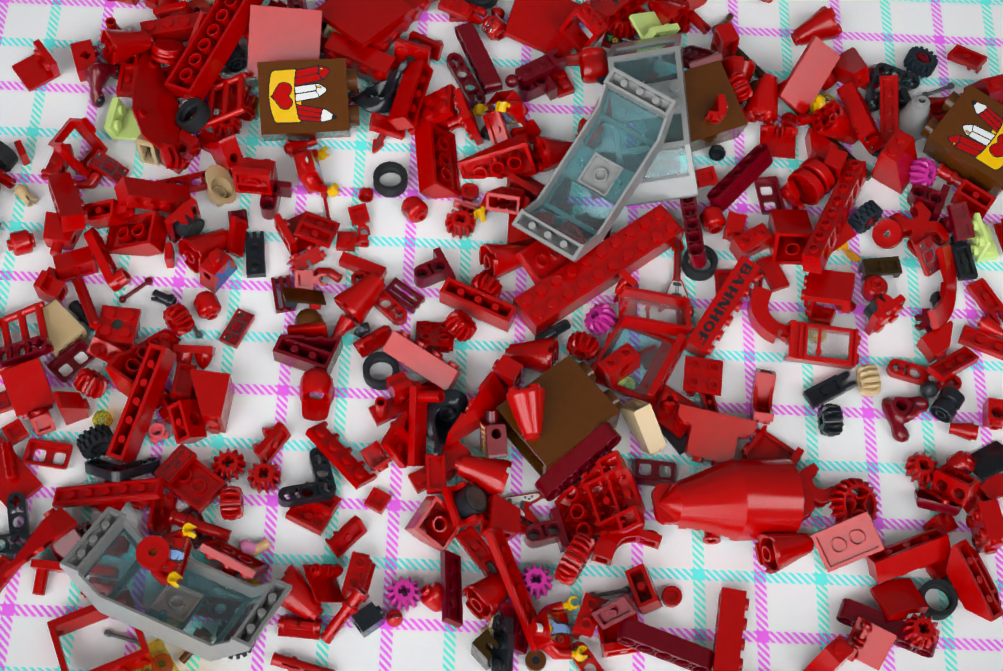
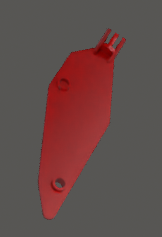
M151 47V49L143 52L138 60L131 110L142 137L159 149L166 169L180 170L184 168V162L177 147L179 126L175 121L179 107L174 95L164 86L167 79L160 63L152 59Z

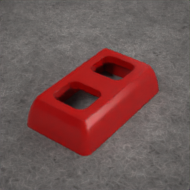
M30 438L27 442L22 462L27 465L67 470L73 445ZM36 450L46 451L44 461L33 460ZM56 453L66 454L62 465L53 463Z

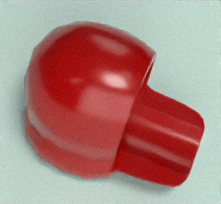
M586 47L579 53L564 56L566 60L565 66L580 67L583 83H598L596 82L597 77L609 74L607 52L602 47Z
M310 368L301 376L299 383L302 417L310 421L325 420L328 417L329 408L335 396L333 378L325 369ZM310 392H319L324 394L322 399H312Z

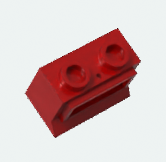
M352 552L342 587L343 598L349 597L354 585L362 587L367 592L369 591L376 566L372 559H370V555Z

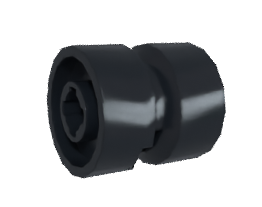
M239 43L225 64L226 70L230 73L240 72L247 66L248 60L242 52Z
M945 386L929 408V411L937 420L950 423L957 414V410L964 403L965 397L956 388Z

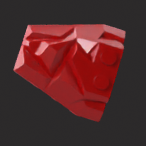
M618 450L599 458L595 462V467L589 472L585 471L581 475L582 479L575 486L571 485L554 501L555 506L559 509L568 539L574 538L578 532L587 533L591 536L627 533L644 525L646 509L633 472L627 468L626 462Z

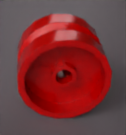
M814 158L805 160L787 179L788 182L794 181L801 195L800 201L813 206L818 204L835 186V178L825 164Z

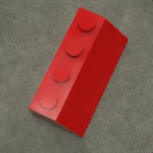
M428 122L414 131L419 193L432 199L459 197L461 192L455 134Z

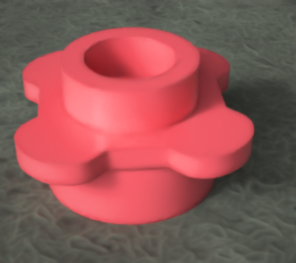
M163 422L154 423L147 430V434H150V441L153 444L158 443L159 440L169 438V432L165 430V423Z

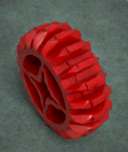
M848 478L834 485L835 489L830 491L833 497L828 499L831 501V505L828 508L833 511L830 516L835 517L834 523H839L850 518L851 515L855 516L864 511H868L872 521L878 518L875 513L880 511L877 508V504L880 502L876 501L878 494L873 493L874 487L869 486V482L863 481L860 478Z
M578 532L564 552L555 572V579L559 580L563 585L566 584L569 587L573 585L586 566L596 543L591 535Z

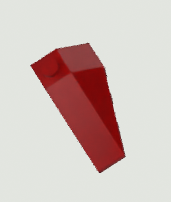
M53 507L44 513L45 518L40 521L1 574L2 578L4 579L31 560V558L44 551L49 545L69 533L79 525L78 522L62 507L57 510Z

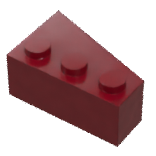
M280 334L272 350L274 361L305 372L310 368H322L331 375L342 351L343 341L342 337L336 336V338H324V336L305 337V335Z

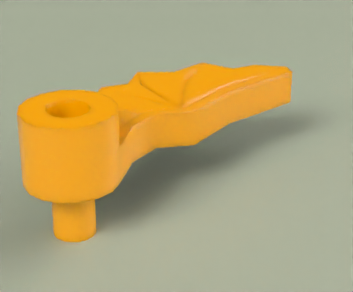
M847 242L837 249V251H844L850 261L856 263L861 260L852 250L848 249L849 245Z

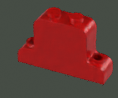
M682 404L677 406L675 418L679 424L688 426L684 447L685 454L692 458L691 461L703 463V461L711 462V466L734 459L737 439H748V436L755 432L757 425L756 421Z

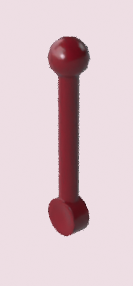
M147 277L144 283L125 296H120L119 302L125 303L126 299L146 285H152V278Z

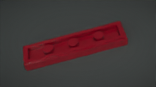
M444 549L440 552L442 621L460 628L463 625L461 556Z

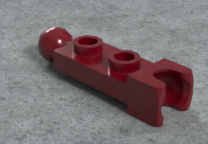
M554 48L546 52V55L516 68V75L510 74L506 77V86L515 88L518 86L519 81L525 86L552 72L556 73L564 69L566 60L564 57L557 59L558 49Z

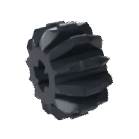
M832 403L821 405L817 414L818 429L821 435L828 437L840 435L844 426L841 407Z

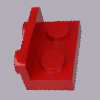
M587 592L585 593L572 629L571 637L573 639L579 640L580 634L589 638L593 637L597 621L591 615V612L594 608L604 604L605 599Z

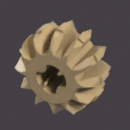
M863 364L857 367L856 383L859 393L863 397L878 395L881 391V377L876 365Z

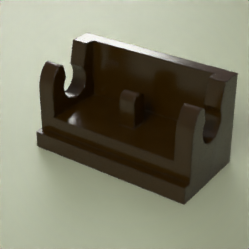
M899 256L862 259L858 267V273H862L861 281H865L867 277L872 275H893V278H899L900 274L903 273Z
M488 629L477 637L471 645V655L486 671L491 668L489 664L493 651L491 644L494 648L498 649V643L490 635Z

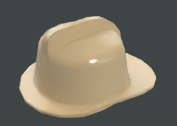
M220 165L209 166L205 172L208 199L216 204L217 207L233 203L237 198V193L235 192L229 172Z

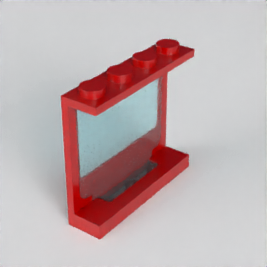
M617 318L612 333L609 332L606 337V344L598 351L597 360L590 365L596 375L594 383L655 406L686 347V335L679 333L675 340L659 333L627 327L619 328V318ZM628 342L640 354V367L610 388L598 376L597 363Z

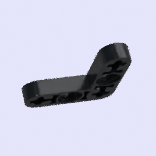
M881 62L874 65L871 69L870 81L868 82L864 99L870 112L873 113L880 109V91L876 92L873 88L874 83H877L880 87V76H889L893 72L897 73L899 76V88L906 87L907 91L919 87V77Z
M317 447L313 448L309 453V463L314 482L281 488L278 492V503L281 506L294 507L328 501L335 497L336 484L329 459ZM315 455H319L321 458L320 464H318V459ZM320 470H324L328 473V475L325 477H321L317 474V472ZM325 483H327L328 490H330V492H326V490H324ZM309 490L313 494L310 497H305L301 493Z
M147 457L122 465L101 459H91L85 461V473L108 481L120 482L154 472L161 465L159 457Z
M20 492L11 493L7 498L9 534L0 535V540L5 542V547L0 550V555L18 553L21 549L17 544H12V549H10L9 538H11V542H17L19 537L27 540L30 536L28 501ZM16 497L22 500L18 506L20 511L24 510L23 513L17 512L16 505L12 504ZM19 516L23 517L24 524L21 527H15L13 524L14 519Z

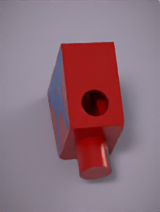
M219 248L211 251L199 267L200 284L211 292L216 293L238 269L232 257Z

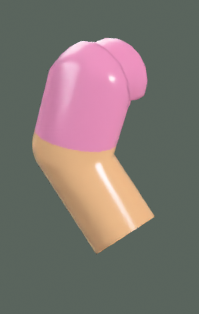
M266 538L259 543L251 542L248 539H243L239 543L240 550L252 556H257L271 547Z

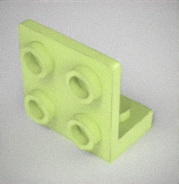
M654 11L631 14L629 16L633 27L641 39L676 34L680 30L678 23L662 25Z
M112 97L103 128L112 140H136L141 132L131 108H126L119 97Z
M975 213L971 220L975 237L966 239L969 241L972 256H974L976 262L996 260L999 257V253L988 224L984 225L980 213Z

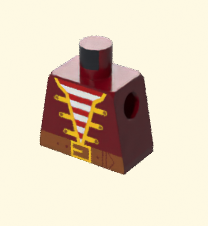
M497 409L486 410V420L480 421V451L488 458L508 456L506 425L498 419Z

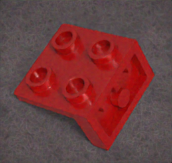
M39 39L33 41L35 48L33 55L12 65V69L29 92L61 76L57 62Z
M280 213L273 216L275 229L291 256L306 250L305 248L314 244L294 236L297 225L304 213L288 220L286 218L283 219Z

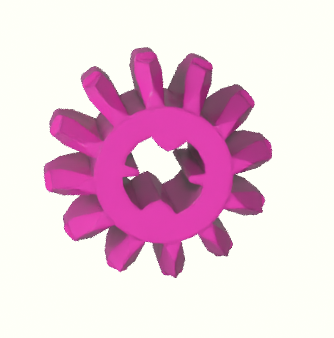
M923 157L913 160V165L910 166L911 170L909 172L911 184H922L927 187L933 186V181L936 180L935 176L937 174L935 161Z
M602 302L599 305L595 304L594 308L585 314V326L591 333L598 336L602 333L606 334L607 330H611L612 325L616 324L617 316L614 309Z
M533 563L531 569L525 567L524 573H521L530 598L534 594L537 600L540 599V593L546 597L548 594L547 590H552L550 583L553 582V577L549 576V569L543 571V565H540L538 569ZM532 579L534 581L539 580V584L537 582L532 583Z
M400 576V582L393 579V586L387 587V591L390 592L387 594V599L391 600V607L397 605V610L399 611L402 607H405L406 612H408L409 605L416 608V602L421 601V596L419 595L421 588L417 587L418 581L411 583L410 576L406 581L403 579V576ZM405 591L407 596H403L401 592Z

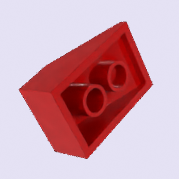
M157 210L127 218V224L110 227L106 242L109 253L147 257L163 254L167 238V230L164 223L166 218Z

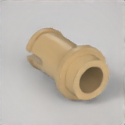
M19 184L14 188L15 196L20 197L28 207L33 206L29 199L34 204L37 202V198L28 191L26 185Z

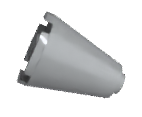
M914 96L899 112V129L913 136L914 141L923 138L921 133L929 122L930 100L926 96Z

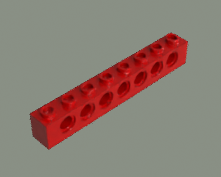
M847 160L801 254L803 271L822 274L867 179L866 161Z

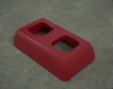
M758 177L754 181L761 214H770V210H765L764 203L774 202L776 209H785L778 177ZM770 187L772 195H762L760 188Z
M79 339L48 363L47 367L61 382L66 383L81 368H85L96 358L86 353L89 345L83 339ZM80 352H84L88 356V359L82 364H79L74 359ZM65 364H68L73 369L67 376H63L59 372V369Z
M636 458L632 461V472L637 485L656 487L658 484L676 481L677 464L675 462ZM640 464L651 465V474H640ZM669 466L671 468V476L661 477L659 475V467Z
M918 489L914 491L915 502L919 508L951 516H957L962 509L961 505H956L951 500L949 504H943L941 500L925 491Z

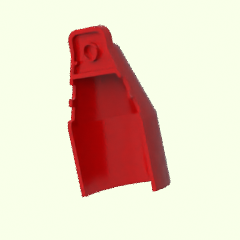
M785 457L727 460L673 483L658 484L651 492L654 516L658 523L662 525H678L696 531L702 530L711 533V535L727 537L732 541L759 540L757 538L758 535L763 533H797L804 514L803 484L796 466Z

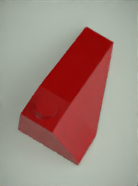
M527 133L508 138L457 161L463 179H485L486 177L503 179V177H508L510 173L520 178H525L538 174Z
M165 328L148 337L147 340L132 345L130 349L117 353L105 367L116 389L127 397L129 396L149 343L160 345L173 351V345L179 344L181 339Z
M493 371L478 387L479 392L475 399H470L465 412L460 414L449 430L445 445L450 446L479 429L480 421L486 420V410L496 409L498 405L506 400L507 393Z

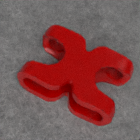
M921 201L912 203L910 207L913 219H907L900 213H894L889 216V219L901 225L903 238H909L906 243L907 248L915 257L917 255L912 244L925 235H930L932 241L938 246L949 242V234L938 221H929L931 212Z
M815 463L810 464L799 472L803 484V493L806 498L802 522L811 516L814 508H823L831 501L828 499L833 497L830 491L835 489L834 486L819 489L814 485L812 479L819 471V467Z

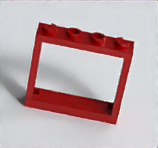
M129 590L122 592L115 600L136 610ZM93 604L47 622L61 671H69L60 637L109 618V616L100 613ZM134 628L141 650L89 671H133L153 663L154 660L144 632Z

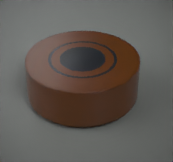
M539 650L530 651L526 655L525 665L529 671H542L546 665V657Z

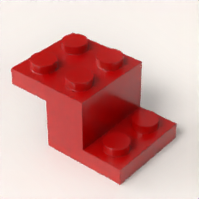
M238 157L237 166H233L231 172L235 192L273 196L275 180H278L276 162L270 159Z

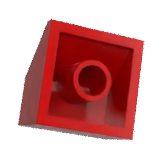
M434 495L425 497L404 529L420 542L442 552L448 548L461 527L453 526L446 503Z

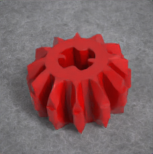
M631 14L609 28L610 34H613L614 38L628 39L637 34L629 19Z
M738 71L728 76L738 102L746 101L753 96V91L744 72Z
M219 110L218 115H214V117L221 115V111ZM238 115L212 126L213 133L218 135V137L240 134L242 121Z
M461 207L458 211L452 209L451 213L446 215L447 233H452L453 238L457 235L460 240L463 235L468 238L470 233L475 231L476 220L474 219V214L469 213L468 208L465 211H462Z
M483 272L476 274L470 284L471 287L496 298L500 297L503 287L500 284V280L495 279L489 273L485 274Z
M180 303L172 304L163 311L165 324L173 334L180 337L189 333L194 328L195 322L189 310L185 308V305Z
M461 309L452 311L444 321L445 329L449 331V334L454 339L457 338L460 342L470 340L477 330L476 322L472 320L468 313H464Z
M576 331L569 336L566 350L569 351V355L575 356V359L590 361L597 356L600 343L597 341V337L591 336V333L587 334L585 331Z
M81 368L75 376L73 385L81 394L96 399L101 398L105 394L109 381L104 375H101L100 372L94 369Z
M227 448L226 453L220 450V456H214V463L211 464L214 473L223 480L227 478L229 483H231L232 478L239 480L238 474L244 475L245 471L243 468L246 467V462L243 461V454H239L236 449L232 453L229 448Z
M925 451L921 455L916 452L906 460L907 463L904 465V469L907 472L905 476H911L910 481L914 482L916 480L918 486L922 483L928 485L933 481L934 472L938 468L936 467L938 461H932L933 455L927 457Z
M262 459L259 465L253 462L254 469H248L250 476L247 477L248 482L251 483V489L257 488L259 494L262 490H265V493L268 494L270 488L276 490L275 484L281 483L279 477L282 476L281 471L278 470V465H272L270 459L266 464Z
M228 486L222 488L219 501L222 518L229 521L241 519L244 512V498L241 487Z
M921 613L919 616L913 614L911 619L905 621L906 626L903 627V632L907 633L904 638L905 640L910 639L912 641L910 646L917 644L918 649H922L924 646L930 648L932 643L935 644L938 641L936 636L940 634V631L935 629L938 626V622L932 623V616L925 618L924 613Z

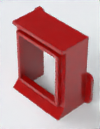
M85 117L82 119L69 118L48 143L76 172V175L85 178L93 170L88 166V163L96 151L99 149L106 153L109 150L96 136V128ZM74 128L91 147L80 162L63 145V142Z

